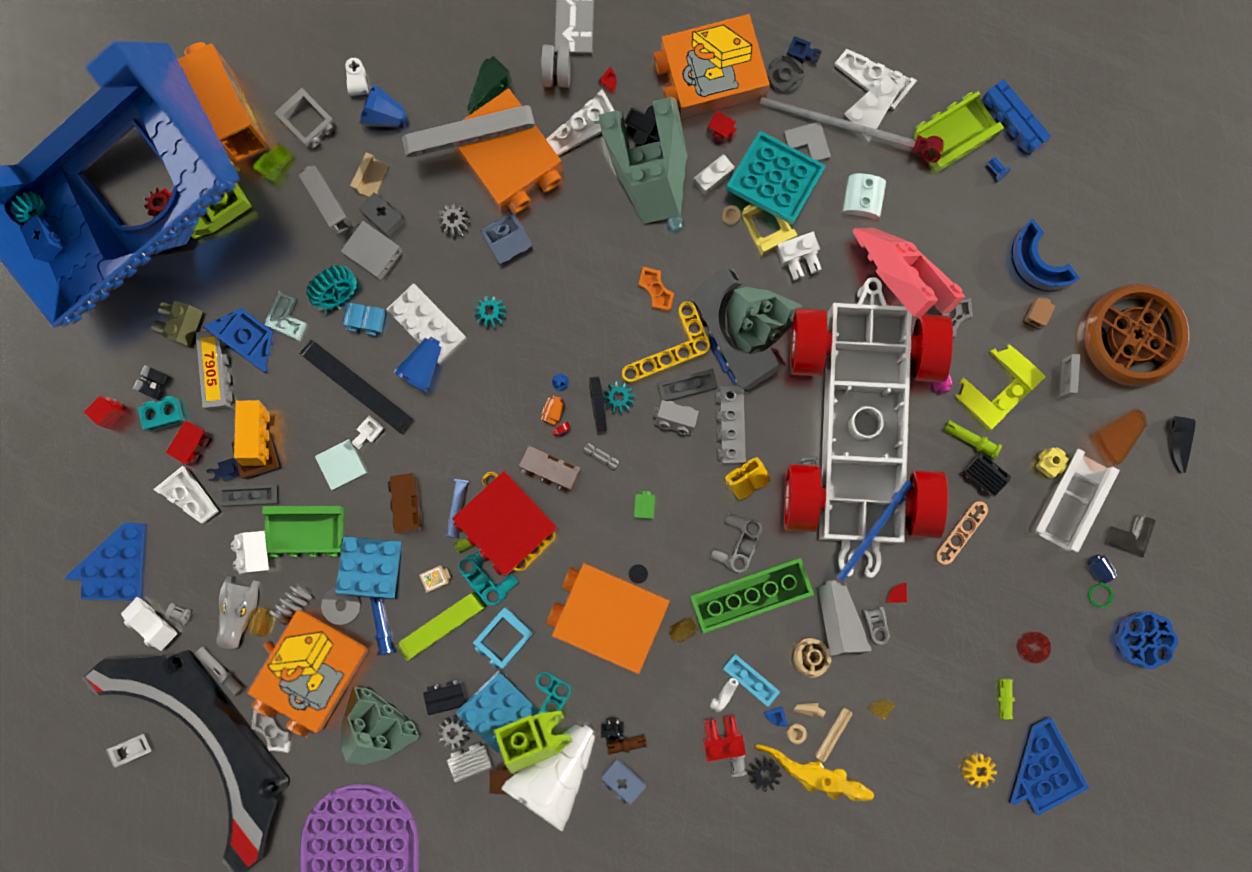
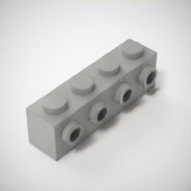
M720 386L719 391H716V403H720V410H717V422H720L721 428L717 429V441H721V448H718V460H721L722 465L745 464L744 389L739 386Z

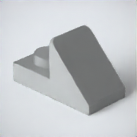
M142 734L106 751L113 767L116 768L150 753L151 749L145 735Z

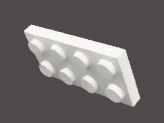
M414 283L386 309L418 343L425 337L429 339L430 336L440 341L439 345L442 348L437 361L439 364L466 339V336Z

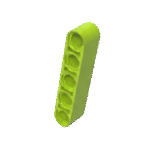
M474 591L401 640L396 646L406 661H408L485 608V605Z

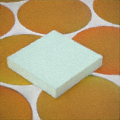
M350 439L315 456L332 491L367 474Z

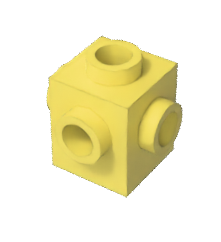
M1052 447L1048 450L1044 449L1038 457L1040 460L1035 468L1051 479L1056 477L1058 473L1061 474L1067 468L1066 462L1069 459L1065 456L1066 453L1058 447Z

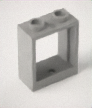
M303 88L297 91L274 113L308 150L316 147L320 143V139L324 135L330 134L336 125L334 120ZM309 102L325 120L305 138L288 119Z

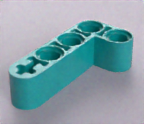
M542 672L536 677V685L540 690L549 695L539 713L548 712L546 709L548 703L556 704L557 711H560L570 695V686L553 674ZM541 676L549 677L550 684L548 686L540 684L539 679ZM558 686L566 687L567 694L565 696L557 694L556 689Z

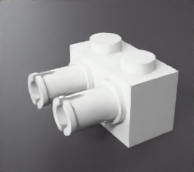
M814 231L777 245L776 252L782 267L785 265L789 266L793 281L805 276L799 260L806 259L811 274L823 270L817 258L820 247Z
M264 531L234 535L235 539L231 543V546H234L231 549L237 555L236 560L233 562V565L236 564L233 567L234 570L238 571L239 574L269 570Z

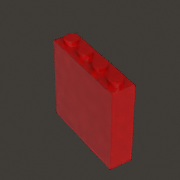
M505 471L499 474L452 518L455 521L453 526L460 533L464 531L468 535L466 540L473 547L476 545L481 550L479 554L486 561L490 559L494 564L492 568L499 576L510 574L558 529Z

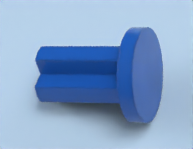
M993 157L987 163L997 175V181L1003 179L1011 171L1009 167L1005 168L996 157Z
M557 374L552 379V385L554 389L563 391L568 387L569 379L564 374Z

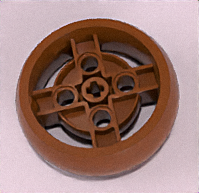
M1144 284L1124 285L1104 294L1090 310L1084 327L1086 351L1094 366L1108 379L1126 386H1148L1169 377L1183 362L1190 341L1188 320L1177 301L1166 292ZM1124 299L1145 301L1142 307H1131L1122 311L1112 307L1113 304ZM1144 315L1149 317V324L1143 320ZM1161 315L1165 317L1169 325L1171 343L1166 340V329L1160 318ZM1117 321L1123 323V329L1118 328ZM1101 327L1108 331V344L1113 352L1111 357L1104 347ZM1151 341L1156 344V350L1151 348ZM1124 347L1130 350L1129 356L1124 353ZM1152 359L1161 363L1158 368L1149 372L1128 370L1132 363H1145Z

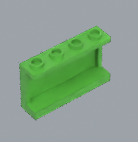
M263 506L262 514H265V542L268 557H279L280 553H287V557H299V553H306V557H318V553H326V557H337V553H341L343 543L344 507Z

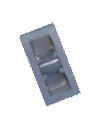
M618 759L601 776L602 784L608 790L614 789L618 793L616 797L624 804L628 802L631 805L646 788V784ZM625 778L627 786L622 785L619 787L618 779L623 780Z

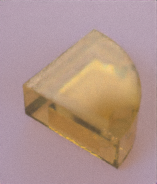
M879 701L873 703L868 710L881 719L886 720L895 704L890 701Z

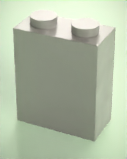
M362 221L361 224H357L354 227L353 235L350 239H346L343 242L341 253L381 281L402 252V249Z

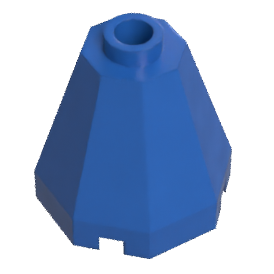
M372 85L359 123L365 126L398 127L399 124H403L407 115L404 113L405 108L381 88Z

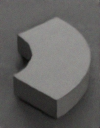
M971 298L962 300L951 313H943L942 315L950 316L953 338L956 337V331L960 323L973 317Z

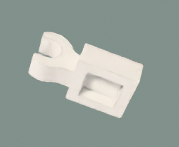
M369 415L356 429L360 434L353 440L352 444L359 450L367 439L372 443L384 428Z

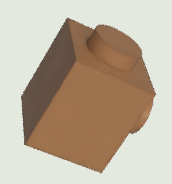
M1038 297L1033 301L1024 321L1039 329H1043L1046 327L1055 305L1051 304V301L1047 298Z

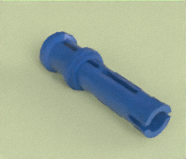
M370 598L376 628L374 640H377L379 651L377 656L395 653L391 647L390 637L392 635L387 630L383 601L380 598Z

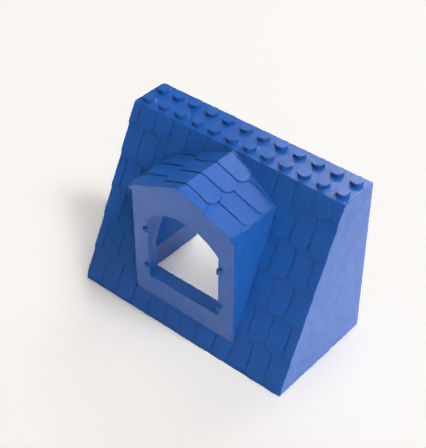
M113 41L85 67L101 88L18 164L0 166V261L53 328L58 326L66 327L71 322L72 324L79 322L83 318L81 315L84 312L88 313L96 307L95 303L98 300L102 301L107 298L112 288L120 287L125 277H131L137 272L136 268L139 265L143 266L151 260L150 256L152 254L187 244L199 221L198 218L207 212L206 208L217 204L222 199L220 196L225 192L229 193L235 189V183L240 180L169 43ZM135 127L166 166L174 187L170 200L158 216L147 223L128 226L121 223L118 216L110 209L83 172ZM31 191L43 199L42 201L46 206L45 214L40 216L47 217L53 222V227L61 239L60 242L64 249L49 262L33 258L20 229L24 223L17 221L10 210L12 206L11 201L16 200V196H21L22 192L28 193Z

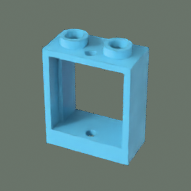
M504 607L473 642L476 645L474 649L482 656L486 654L490 658L489 662L496 669L499 667L503 669L531 638L534 632ZM504 617L524 637L506 658L501 661L481 642Z

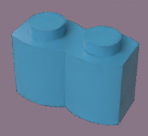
M346 302L342 325L346 327L347 331L357 332L358 330H365V334L376 336V333H382L386 311L377 307Z

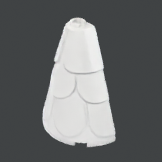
M577 724L573 725L562 734H570L573 740L571 744L566 746L557 755L521 769L507 780L501 789L562 831L569 818L575 796L578 793L583 771L587 768L595 736L592 734L594 731L586 725L583 727Z

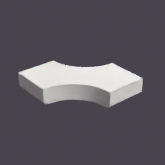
M254 709L251 729L263 734L267 741L268 751L288 753L291 732L283 730L277 724L275 715L273 718H269Z

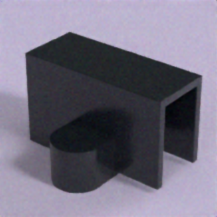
M653 106L648 107L646 112L631 107L624 124L636 129L633 137L634 142L638 145H643L647 143L649 137L660 141Z

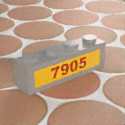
M208 331L196 332L202 407L206 410L230 408L232 393L228 387L231 378L226 366L229 364L228 354L225 353V346L227 345Z

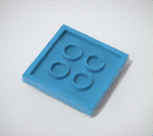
M343 537L335 590L336 595L394 600L402 543L400 541Z
M497 671L456 714L498 753L500 747L494 730L529 715L534 716L539 710Z

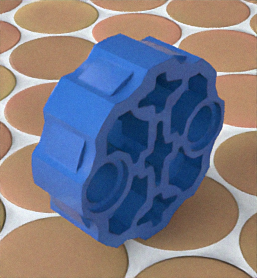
M1140 611L1129 617L1126 616L1120 622L1119 631L1115 635V645L1119 647L1121 657L1127 663L1136 665L1139 668L1156 669L1157 666L1169 663L1174 657V649L1178 646V635L1174 633L1172 623L1166 617H1162L1154 612ZM1131 621L1135 623V629L1133 631L1129 629V623ZM1158 623H1162V624L1160 625V627L1162 628V630H1158V628H1159ZM1160 649L1164 652V656L1161 659L1157 655Z

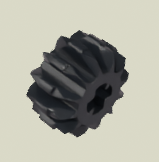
M765 757L763 758V764L757 759V767L752 764L750 765V768L755 772H748V776L754 777L750 780V783L754 784L757 782L756 790H759L762 785L763 792L767 791L768 785L771 790H774L772 783L780 784L775 777H782L781 773H775L780 769V766L773 767L774 760L767 764L768 761ZM768 770L770 776L768 779L765 777V780H763L760 773Z

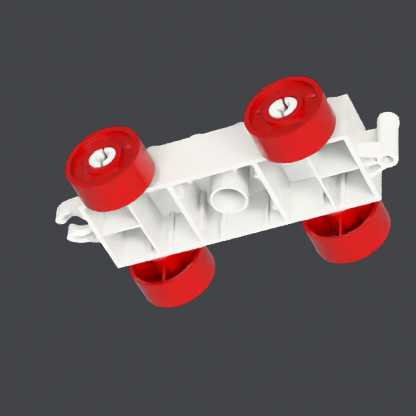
M874 277L867 279L858 290V304L833 303L828 311V319L826 310L795 308L792 321L790 346L791 374L822 376L825 358L826 370L822 470L820 472L819 465L788 464L784 490L785 531L816 532L819 522V540L842 541V549L838 557L840 570L843 569L892 501L891 497L906 482L910 360L913 380L946 382L952 361L953 328L950 316H917L912 335V315L904 306H887L881 291L882 283ZM911 471L909 481L913 486L905 495L906 499L901 505L897 506L864 552L868 557V565L865 568V575L867 577H874L880 569V543L898 544L904 542L905 516L909 537L942 538L948 510V486L944 472ZM853 569L847 576H851L853 574Z

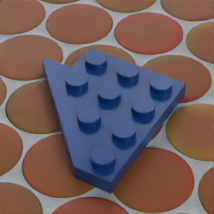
M1048 717L1032 726L1011 798L1013 806L1028 799L1035 814L1038 816L1089 789L1052 717Z

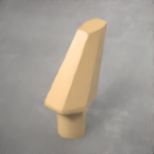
M818 703L797 704L793 711L810 716L815 714L821 718L824 717L826 712L818 707Z

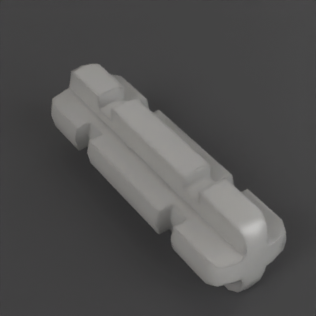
M590 443L586 444L583 449L584 453L589 456L592 455V458L604 465L607 464V467L612 470L616 469L619 464L618 460L613 457L610 458V455L598 448L595 449V446Z

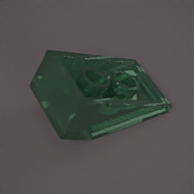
M494 56L490 59H485L481 64L467 106L469 115L500 95L512 84L510 71Z

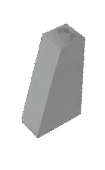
M316 166L304 168L299 177L332 231L337 236L351 228V222Z
M837 580L826 581L825 585L818 587L830 656H856L871 652L870 643L846 584L837 583Z

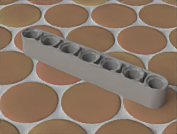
M525 105L409 133L402 137L406 157L410 158L531 129L535 126L531 107Z

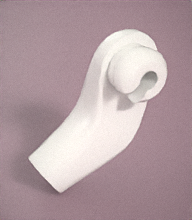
M730 678L724 685L719 700L712 699L711 709L721 712L725 708L738 686L736 679Z

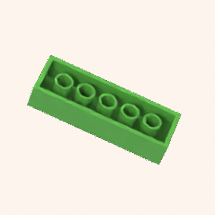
M798 558L689 597L701 631L704 634L814 595L802 559Z

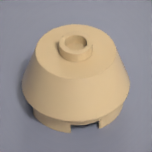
M807 638L796 646L793 661L798 671L804 676L818 677L828 669L831 664L829 648L822 641L815 638Z

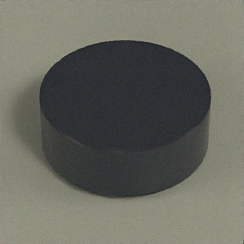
M634 565L629 570V578L633 583L641 584L648 577V571L643 565Z

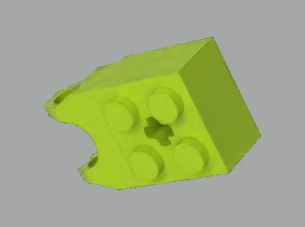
M235 183V189L229 193L225 192L220 196L222 199L217 204L206 208L207 212L198 218L199 221L191 237L195 239L214 233L252 207L237 183Z
M561 710L543 712L534 716L529 715L494 730L505 764L511 773L557 755L573 742L570 734H551L553 727L564 718Z

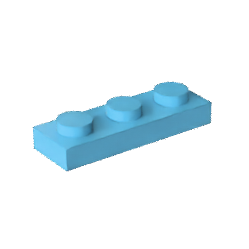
M736 654L723 667L729 675L767 707L780 693L777 688Z

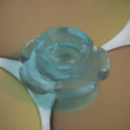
M682 216L667 219V227H671L672 230L681 228L685 220H682Z

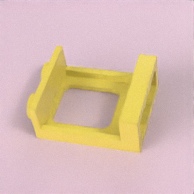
M751 204L744 208L741 217L762 256L775 250L779 243L797 237L795 229H791L787 222L776 216L775 218L780 225V230L767 237H761L751 216L763 209Z

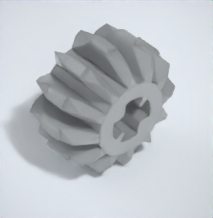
M454 203L452 204V209H449L448 205H446V212L443 210L439 211L441 217L437 218V221L440 222L439 228L444 229V234L446 235L450 231L453 237L455 236V231H458V234L461 235V228L467 230L466 224L470 223L469 218H466L468 212L463 211V206H459L456 209V204ZM453 217H456L457 220H455L454 223H451L450 220H453Z
M455 716L451 717V722L448 718H445L444 722L446 725L441 723L438 725L443 730L437 732V735H443L438 741L439 743L444 740L446 741L444 748L451 744V749L455 750L456 743L459 748H462V741L468 742L469 739L464 735H469L470 731H464V728L468 727V725L465 723L462 726L463 720L461 718L458 722H456ZM453 728L456 729L455 731H458L454 738L451 737L452 735H449V731Z

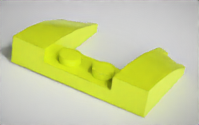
M1010 344L1006 346V350L997 352L996 349L990 351L1015 378L997 397L990 402L964 377L960 380V384L964 385L961 395H955V398L988 431L992 430L1008 412L1046 377Z

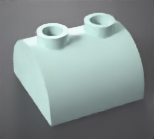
M870 174L850 175L848 177L842 214L880 220L886 181L881 177Z

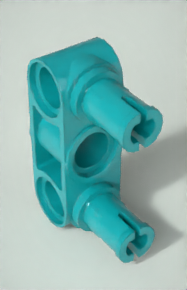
M479 550L474 555H468L460 561L459 571L471 588L487 605H497L505 598L506 593L519 582L511 574L500 584H494L488 574L481 568V563L485 559L479 554L481 552ZM470 561L473 564V569L467 573L464 571L463 566L466 562ZM491 591L496 592L498 595L495 602L488 600V594Z

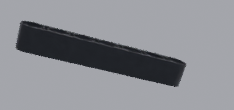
M311 338L299 352L301 356L399 433H402L413 419Z

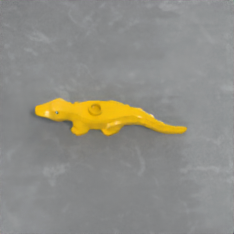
M759 744L754 747L756 750L774 757L792 777L796 778L811 793L815 790L826 792L834 800L839 799L841 794L853 801L873 800L874 793L859 782L847 781V774L842 769H834L833 771L826 769L820 761L802 765L790 760L775 749Z

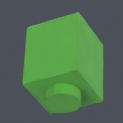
M640 491V494H636L634 518L654 519L655 495H651L650 491Z

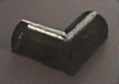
M1135 515L1130 532L1111 526L1105 545L1144 558L1156 520L1143 515Z

